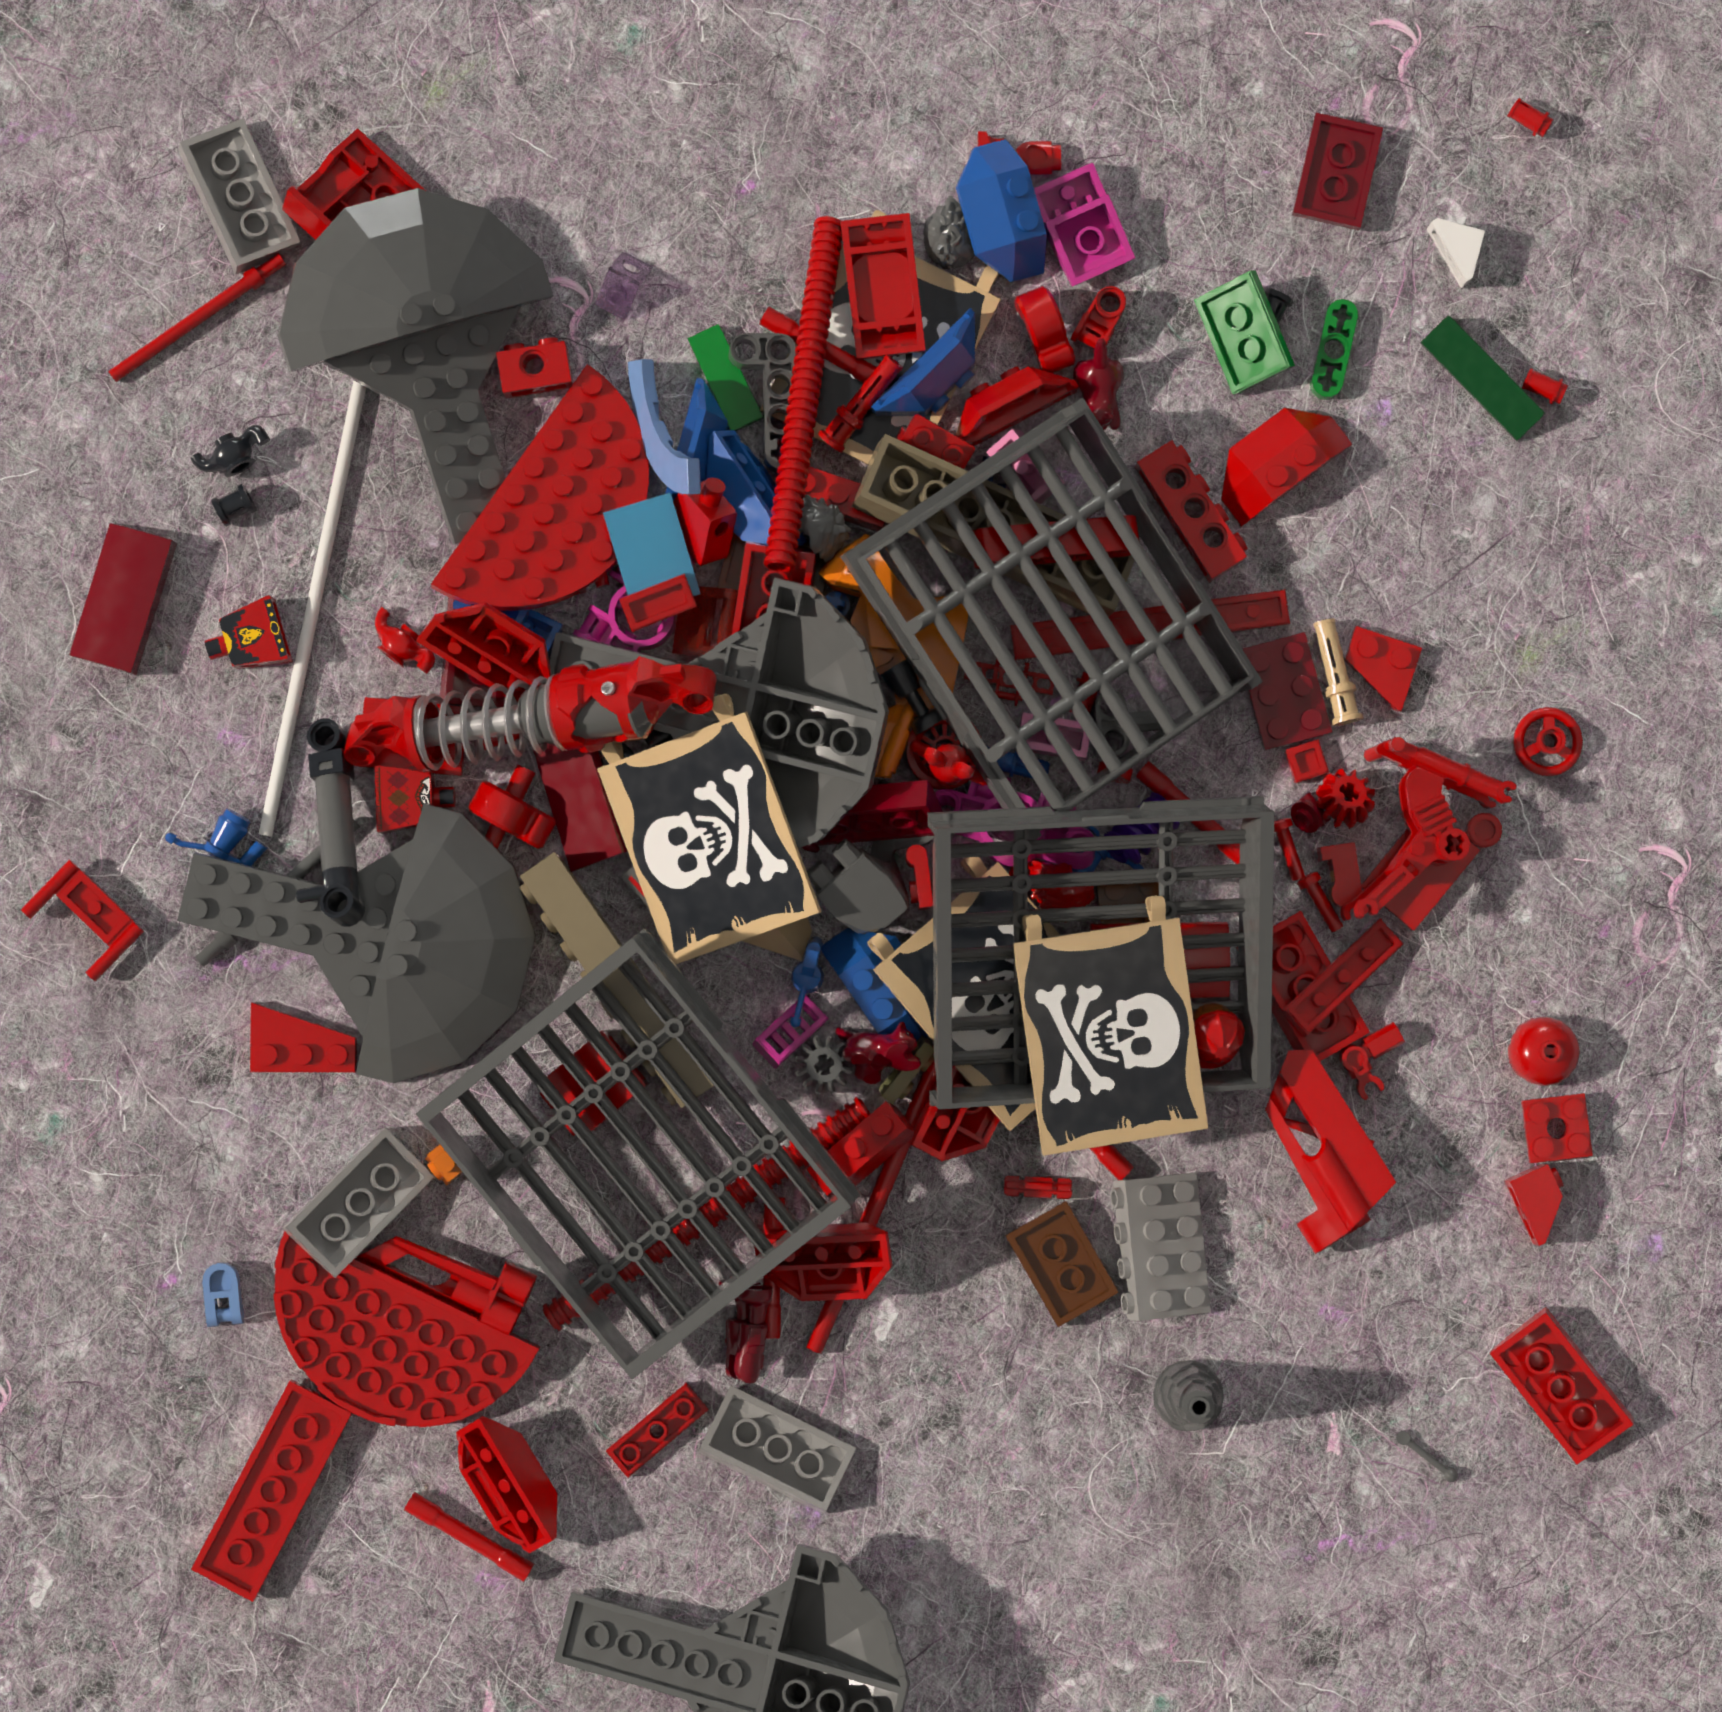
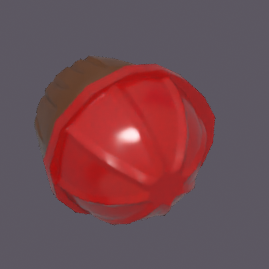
M1219 1003L1204 1004L1193 1012L1200 1068L1214 1069L1222 1067L1235 1057L1243 1043L1245 1030L1241 1019L1226 1006Z

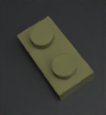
M922 1035L917 1040L916 1049L912 1052V1055L918 1057L921 1061L918 1069L902 1071L894 1068L878 1088L881 1096L892 1105L898 1098L902 1100L907 1096L914 1085L912 1080L919 1071L925 1072L934 1061V1045L929 1039Z

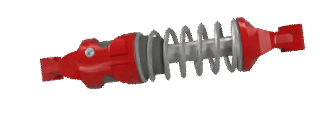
M639 656L631 662L607 665L598 669H589L584 664L572 665L563 668L560 673L553 674L548 679L539 676L534 679L531 686L525 681L517 680L511 684L509 690L504 685L496 683L489 688L487 693L478 687L471 688L466 696L459 691L452 690L447 693L444 700L439 695L432 693L428 696L418 695L411 698L392 696L374 712L356 715L355 721L349 726L343 755L344 759L351 765L366 767L374 762V759L383 749L388 748L407 758L419 771L426 773L433 772L434 770L437 771L442 766L444 759L450 766L455 768L461 760V742L466 756L472 763L477 765L482 758L483 739L489 755L494 760L499 761L504 754V735H506L511 752L519 758L525 752L526 739L530 741L533 749L541 755L546 750L547 743L556 746L562 751L578 749L581 753L596 752L602 750L606 743L613 741L621 743L646 739L653 731L659 718L673 703L681 705L692 714L708 713L714 705L717 679L712 670L702 666L663 665L654 660ZM523 687L526 690L517 703L513 692L516 688ZM500 690L506 695L504 707L497 708L491 698L493 692ZM474 694H480L484 698L481 711H475L469 701ZM453 697L460 698L463 701L460 714L454 715L448 705L449 700ZM434 701H437L441 704L440 710ZM519 733V751L515 746L512 734ZM498 736V752L496 754L492 746L491 737ZM476 740V757L471 752L469 741ZM455 743L454 761L449 754L447 744Z

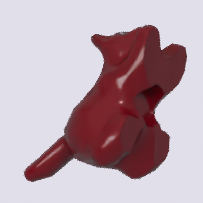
M1100 338L1094 348V359L1079 361L1074 367L1073 380H1076L1082 392V398H1084L1103 430L1108 426L1112 430H1117L1120 427L1121 418L1116 393L1124 379V371L1119 361L1108 359L1106 341Z
M903 1021L890 1034L853 1033L841 1027L836 1028L837 1036L842 1041L847 1042V1046L842 1052L843 1058L847 1062L855 1064L854 1075L864 1083L876 1084L881 1081V1072L886 1067L902 1071H913L921 1065L920 1059L912 1055V1052L917 1047V1040L907 1030Z

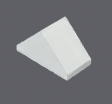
M1437 218L1431 221L1427 231L1462 288L1473 278L1485 231Z

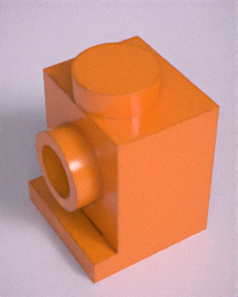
M440 1144L429 1152L425 1158L428 1162V1168L446 1186L463 1173Z

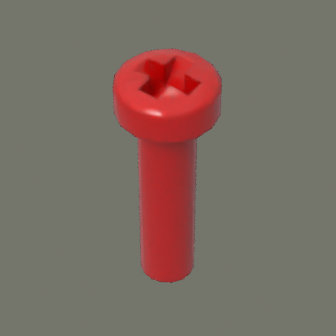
M1283 818L1274 821V832H1276L1292 881H1296L1306 876L1289 827L1293 825L1291 818Z
M1317 871L1309 873L1306 877L1300 879L1297 885L1300 890L1306 888L1331 933L1336 932L1343 927V924L1318 883L1321 879L1320 874Z

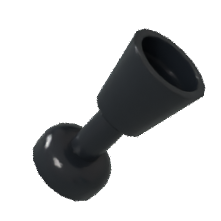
M907 659L879 675L900 699L905 697L917 716V719L911 724V728L916 736L943 720L935 708L929 711L917 691L921 686L916 673Z

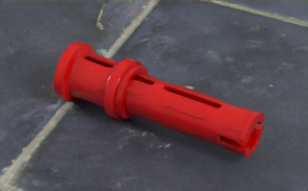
M885 355L884 359L863 383L850 402L837 408L836 417L825 430L821 429L818 435L828 445L842 453L845 449L844 444L856 429L860 430L863 427V417L897 374L902 371L903 367L893 358Z

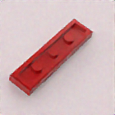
M1381 918L1378 919L1288 1003L1281 1012L1304 1037L1307 1036L1404 943Z

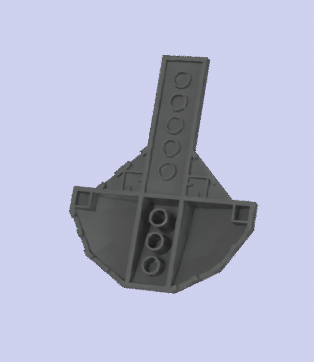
M416 188L346 207L338 214L294 264L293 275L286 296L285 308L277 337L289 372L323 363L334 370L337 369L348 375L357 383L377 394L388 397L397 402V405L410 411L452 545L462 541L506 479L478 390L520 307L552 298L554 295L543 260L492 212L483 207Z
M774 578L767 612L741 631H737L714 646L715 648L688 664L556 632L549 662L551 675L560 673L563 668L572 665L584 664L589 669H598L607 665L631 662L639 656L654 660L663 665H697L712 670L717 679L715 696L729 694L733 702L735 716L748 712L798 848L821 841L873 786L889 709L867 640L815 586L782 578ZM673 703L659 718L653 730L669 733L673 739H676L720 721L713 710L705 714H692L681 705Z
M424 803L414 838L358 871L359 896L364 901L365 913L362 919L351 927H343L327 917L321 910L320 900L305 903L297 901L296 892L298 889L323 884L197 852L193 854L177 921L313 955L363 1037L356 1072L358 1075L396 1083L462 1063L518 1009L536 933L530 920L524 895L520 889L515 866L509 859L504 857L462 812ZM347 899L339 904L337 912L342 911L346 907Z
M803 1544L796 1546L787 1581L707 1629L573 1591L570 1594L554 1661L685 1699L693 1712H904L910 1687V1680L888 1608L837 1554Z

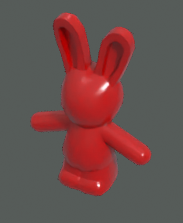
M914 740L910 743V750L925 758L929 763L930 773L936 778V782L939 785H946L947 783L956 785L962 779H968L981 786L987 785L977 768L969 765L970 758L959 745L944 744L936 749L920 740Z

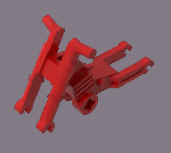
M1394 737L1365 750L1364 758L1368 762L1385 758L1397 763L1399 767L1408 770L1399 783V797L1402 814L1400 815L1404 818V823L1408 826L1410 835L1387 868L1357 897L1342 906L1340 911L1342 920L1347 921L1351 919V909L1354 910L1356 919L1363 918L1367 912L1371 916L1378 914V911L1408 883L1416 879L1429 864L1444 865L1463 859L1468 854L1470 840L1465 832L1453 827L1452 824L1457 822V820L1453 817V812L1449 809V804L1445 801L1444 794L1442 795V785L1445 790L1449 791L1452 789L1477 800L1486 809L1496 807V803L1490 801L1488 796L1496 799L1501 804L1510 803L1512 798L1504 794V789L1512 791L1517 788V785L1512 781L1502 782L1471 768V765L1468 763L1461 764L1425 747H1417L1404 741L1401 737Z

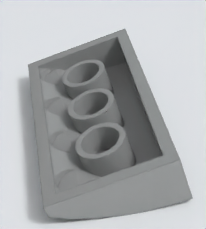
M244 118L179 142L178 152L235 275L253 266L256 267L268 261L279 253L281 255L300 244V239L289 216L282 210L283 203Z
M386 1127L381 1128L282 1229L326 1271L336 1278L435 1176Z
M730 1386L698 1452L824 1514L851 1461L856 1447Z

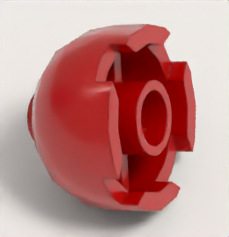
M1547 1016L1530 1018L1520 1024L1512 1035L1511 1042L1508 1045L1509 1063L1516 1075L1528 1083L1538 1086L1556 1085L1567 1079L1577 1067L1580 1056L1578 1039L1572 1029L1561 1020Z

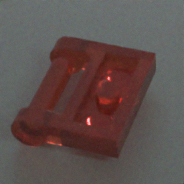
M698 586L701 594L694 596L697 607L677 615L672 653L680 656L701 657L715 648L710 646L717 600H723L717 644L731 636L738 590Z

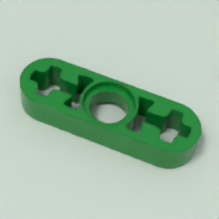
M1346 299L1334 301L1327 309L1310 381L1312 393L1322 400H1329L1337 396L1344 383L1358 319L1356 306ZM1340 308L1346 309L1345 314L1351 317V320H1345L1341 329V333L1347 332L1348 337L1341 333H1328V328L1332 331L1336 329L1338 318L1332 316V313H1337ZM1336 340L1342 344L1344 353L1340 358L1332 359L1326 355L1324 347L1328 341ZM1321 362L1328 366L1341 367L1340 371L1336 368L1332 370L1331 382L1336 383V387L1331 386L1328 392L1323 391V385L1318 383V379L1321 380L1326 375L1328 367H1321Z

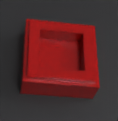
M1319 739L1284 751L1295 784L1329 773Z

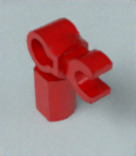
M1394 1022L1362 1039L1363 1044L1359 1046L1349 1044L1342 1048L1339 1053L1340 1064L1346 1068L1351 1079L1356 1078V1091L1364 1100L1369 1099L1365 1093L1367 1083L1374 1082L1379 1091L1384 1090L1382 1080L1371 1074L1372 1066L1368 1059L1372 1057L1375 1060L1405 1043L1402 1034Z

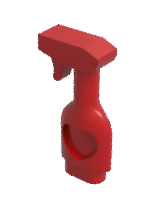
M978 131L977 146L1004 140L1003 138L996 139L988 136L987 131ZM1029 141L1022 143L1015 150L1028 166L1030 175H1050L1052 171H1061V145H1052V141Z

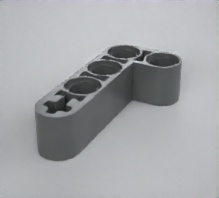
M743 333L736 336L731 342L728 353L729 360L738 369L763 370V460L767 469L777 473L780 464L776 457H771V454H774L777 449V439H781L785 434L783 429L780 430L773 427L770 417L775 413L788 415L786 408L789 405L788 397L790 394L789 391L782 395L774 393L770 382L776 378H781L788 383L790 388L792 385L791 377L793 376L792 367L794 366V357L796 356V345L793 339L786 334ZM742 343L749 344L754 350V356L747 360L741 359L736 354V346ZM774 344H783L788 349L789 356L783 360L775 359L771 355L770 348Z

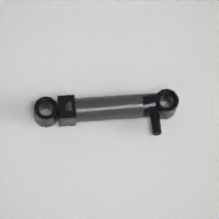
M322 718L310 726L307 732L308 744L317 752L308 754L310 778L315 781L323 885L298 889L296 898L299 903L320 900L321 910L327 917L343 927H351L356 925L365 913L364 901L359 896L350 783L355 781L354 765L348 763L343 755L348 733L335 721L329 718ZM334 734L333 741L324 746L326 739ZM347 899L346 907L342 911L337 912L339 904Z

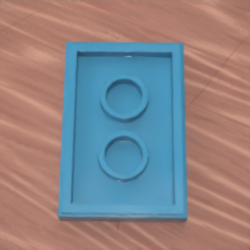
M671 493L603 512L627 595L683 573L687 578L693 596L701 594Z

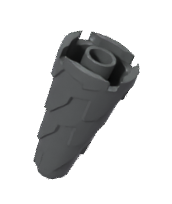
M1192 1360L1176 1361L1177 1363L1167 1366L1160 1373L1154 1384V1407L1159 1416L1176 1430L1187 1432L1204 1429L1212 1424L1221 1413L1224 1400L1222 1383L1215 1372L1203 1363Z

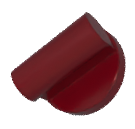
M1310 792L1291 807V818L1295 826L1306 833L1316 832L1331 820V818L1323 820L1322 815L1325 811L1316 807L1317 800Z

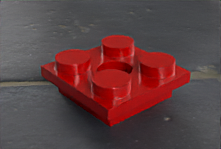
M1585 1093L1521 1101L1529 1163L1593 1156ZM1554 1118H1559L1565 1125V1131L1559 1138L1551 1137L1547 1131L1548 1123Z

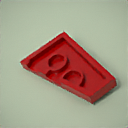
M251 1002L250 1072L356 1073L357 1037Z

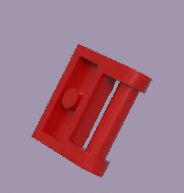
M915 844L908 848L905 859L907 865L914 869L915 881H909L911 904L918 903V910L933 909L927 852L923 846Z

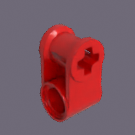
M1114 286L1102 288L1097 293L1088 311L1082 316L1070 340L1074 342L1079 340L1094 349L1098 339L1102 338L1106 341V345H1108L1126 306V297L1123 291ZM1107 296H1112L1118 300L1120 307L1114 312H1107L1102 309L1100 301Z

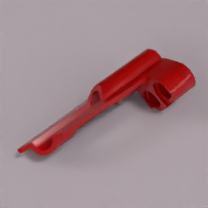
M1288 1050L1265 1111L1318 1208L1317 1211L1296 1224L1313 1252L1317 1254L1371 1221L1367 1212L1397 1182L1313 1050ZM1292 1098L1321 1142V1148L1314 1156L1305 1154L1284 1121Z
M398 1236L356 1256L479 1316L477 1321L508 1336L511 1334L523 1307L527 1303L538 1277L513 1263L505 1261V1265L498 1278ZM410 1254L451 1274V1276L442 1284L431 1285L389 1265V1263Z

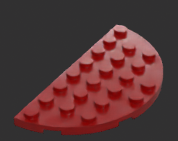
M588 364L584 367L432 581V589L468 605L486 602L499 611L537 609L575 596V593L603 578L617 564L603 512L647 499L649 462L643 448L641 429L634 413L618 390L602 374Z
M284 1231L275 1260V1293H273L276 1317L282 1337L297 1366L303 1369L310 1380L318 1386L317 1389L335 1404L352 1414L389 1426L431 1427L464 1419L488 1407L504 1395L523 1376L541 1346L512 1332L509 1336L477 1321L479 1316L357 1257L334 1278Z

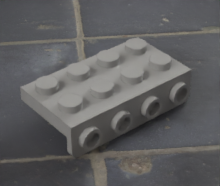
M1197 1172L1114 1180L1113 1188L1110 1191V1200L1112 1207L1116 1209L1117 1223L1114 1225V1238L1116 1243L1119 1244L1120 1249L1117 1270L1119 1277L1123 1279L1124 1293L1121 1295V1308L1128 1320L1144 1321L1210 1313Z

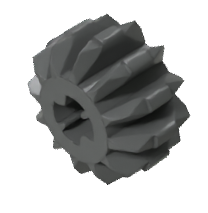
M830 1035L826 1039V1047H821L819 1036L813 1037V1042L817 1049L813 1051L809 1045L804 1043L801 1048L810 1054L809 1057H795L796 1062L807 1063V1068L796 1070L797 1076H802L806 1073L810 1075L804 1081L803 1086L807 1088L813 1080L818 1081L815 1088L816 1094H821L823 1082H827L828 1090L831 1094L835 1093L836 1090L832 1080L836 1079L840 1085L846 1086L847 1081L839 1075L840 1072L852 1074L854 1071L851 1067L842 1066V1062L846 1060L838 1054L845 1048L846 1044L841 1042L835 1050L831 1049L834 1037ZM826 1054V1059L832 1057L835 1065L830 1067V1074L822 1075V1070L818 1073L814 1067V1064L819 1062L818 1056Z

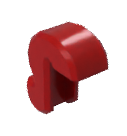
M1041 286L1016 296L1014 300L1015 308L1021 319L1024 320L1040 369L1055 373L1074 365L1076 361L1074 351L1068 341L1060 310L1049 289Z
M488 781L481 782L468 805L469 811L537 849L544 847L556 825L555 818Z

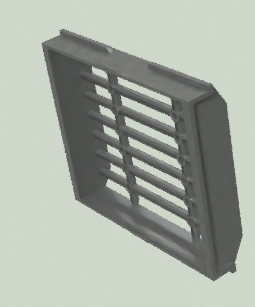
M1084 398L1057 412L840 556L919 678L918 682L941 718L948 723L1003 809L1026 808L996 762L1013 749H1015L1046 797L1052 811H1070L1235 695L1252 690L1263 682L1199 580L1192 578L1146 505L1148 499ZM1068 425L1071 427L1076 437L1082 444L1083 448L1089 455L1090 459L1094 463L1095 467L1101 474L1102 478L1108 485L1107 489L1105 488L1102 481L1100 480L1095 470L1091 466L1090 462L1088 461L1083 451L1077 444L1076 440L1070 433L1069 429L1067 428ZM1053 435L1057 437L1093 494L1092 499L1080 507L1076 505L1039 444ZM1026 453L1065 512V517L1051 526L1011 465L1012 462ZM997 472L1000 473L1037 531V536L1023 545L982 483ZM969 491L972 492L1009 550V554L995 564L954 502ZM1114 500L1118 501L1126 515L1136 516L1139 536L1186 608V614ZM941 509L981 570L980 574L966 583L925 521ZM1101 509L1172 618V623L1160 632H1157L1086 520ZM1072 528H1075L1145 638L1144 643L1131 652L1058 539ZM911 529L915 530L953 589L952 593L938 602L897 541L899 537ZM884 547L924 608L922 613L906 622L866 558ZM1044 547L1048 548L1117 657V661L1103 671L1030 558ZM1016 566L1020 567L1089 675V680L1075 690L1002 577ZM988 585H991L1062 696L1058 702L1047 709L973 596ZM959 604L964 606L1033 714V719L1020 728H1017L945 615ZM931 623H934L1005 734L1004 739L989 749L915 636L916 633ZM1196 624L1201 631V634L1231 679L1230 682H1228L1193 625ZM1182 634L1217 689L1216 692L1203 701L1200 700L1166 646L1167 643ZM1152 653L1156 655L1190 709L1175 720H1173L1138 665L1139 662ZM1125 672H1127L1162 727L1161 730L1148 739L1144 737L1110 683ZM1097 691H1099L1135 747L1119 759L1082 703ZM1069 710H1071L1107 766L1091 778L1054 722ZM1040 730L1044 731L1079 786L1063 798L1026 742L1027 739ZM1028 829V840H1036L1041 837L1040 831L1043 829Z
M1264 797L1143 802L1140 807L1054 812L1050 807L928 812V827L934 833L933 979L934 1060L937 1090L929 1091L930 1106H936L938 1109L1035 1103L1033 1085L1028 1083L1029 1057L1013 945L952 949L951 928L1014 925V943L1026 941L1022 917L1030 914L1039 915L1041 923L1149 917L1146 903L1028 910V891L1040 888L1159 882V896L1164 897L1166 904V919H1171L1178 915L1239 912V932L1182 936L1184 949L1238 946L1237 967L1186 969L1188 983L1238 980V1000L1191 1003L1193 1013L1204 1004H1222L1234 1014H1238V1018L1241 1019L1245 1030L1244 1040L1239 1049L1242 1069L1201 1072L1203 1092L1270 1088L1275 812L1264 805ZM1243 818L1241 829L1173 833V822ZM1159 823L1158 834L1028 840V829ZM1013 830V841L951 844V833ZM1240 843V864L1173 867V849L1175 847ZM1159 848V868L1028 875V856L1030 854ZM1013 855V876L951 879V858ZM1239 878V898L1173 902V884L1175 881ZM1013 890V911L951 914V893ZM1014 959L1013 980L952 983V963ZM1014 994V1014L952 1017V997ZM1014 1028V1048L952 1052V1032ZM1014 1062V1084L952 1088V1066Z
M646 928L622 945L416 1113L417 1117L505 1223L509 1234L536 1266H540L631 1379L638 1376L850 1209L855 1200L862 1195L784 1098L778 1099L726 1036L721 1029L723 1022ZM637 952L685 1010L677 1017L630 961V958ZM617 968L620 969L665 1025L650 1039L603 982ZM590 990L594 992L638 1047L623 1061L576 1004ZM563 1012L568 1015L611 1068L608 1073L596 1082L549 1026ZM692 1022L699 1027L779 1127L772 1133L769 1132L687 1031L686 1027ZM537 1033L584 1090L582 1094L570 1103L564 1099L522 1047ZM672 1038L677 1039L759 1140V1143L744 1155L659 1051ZM510 1055L557 1111V1114L543 1125H541L496 1069ZM645 1060L650 1061L732 1162L718 1176L713 1173L632 1073ZM483 1077L487 1079L530 1132V1136L516 1147L469 1090ZM621 1081L705 1184L704 1187L690 1198L606 1096L605 1092ZM457 1098L504 1154L489 1169L484 1166L441 1113ZM592 1103H595L678 1205L664 1219L660 1217L578 1116L579 1113ZM564 1125H568L650 1225L651 1229L637 1240L633 1238L551 1137ZM790 1139L833 1192V1197L826 1201L780 1145L784 1140ZM538 1146L544 1149L624 1248L611 1261L606 1259L525 1159ZM767 1154L772 1156L815 1209L800 1222L795 1219L753 1167L754 1164ZM511 1168L517 1170L596 1267L597 1272L582 1284H580L497 1182V1179ZM739 1176H743L787 1230L774 1243H770L726 1189ZM716 1197L760 1251V1254L746 1265L741 1262L699 1210L711 1198ZM685 1219L691 1221L733 1273L732 1276L718 1287L672 1231ZM659 1240L663 1241L706 1294L703 1299L691 1308L645 1252ZM631 1262H636L679 1315L665 1329H663L619 1275L618 1272ZM604 1283H609L653 1337L638 1352L633 1349L590 1296Z

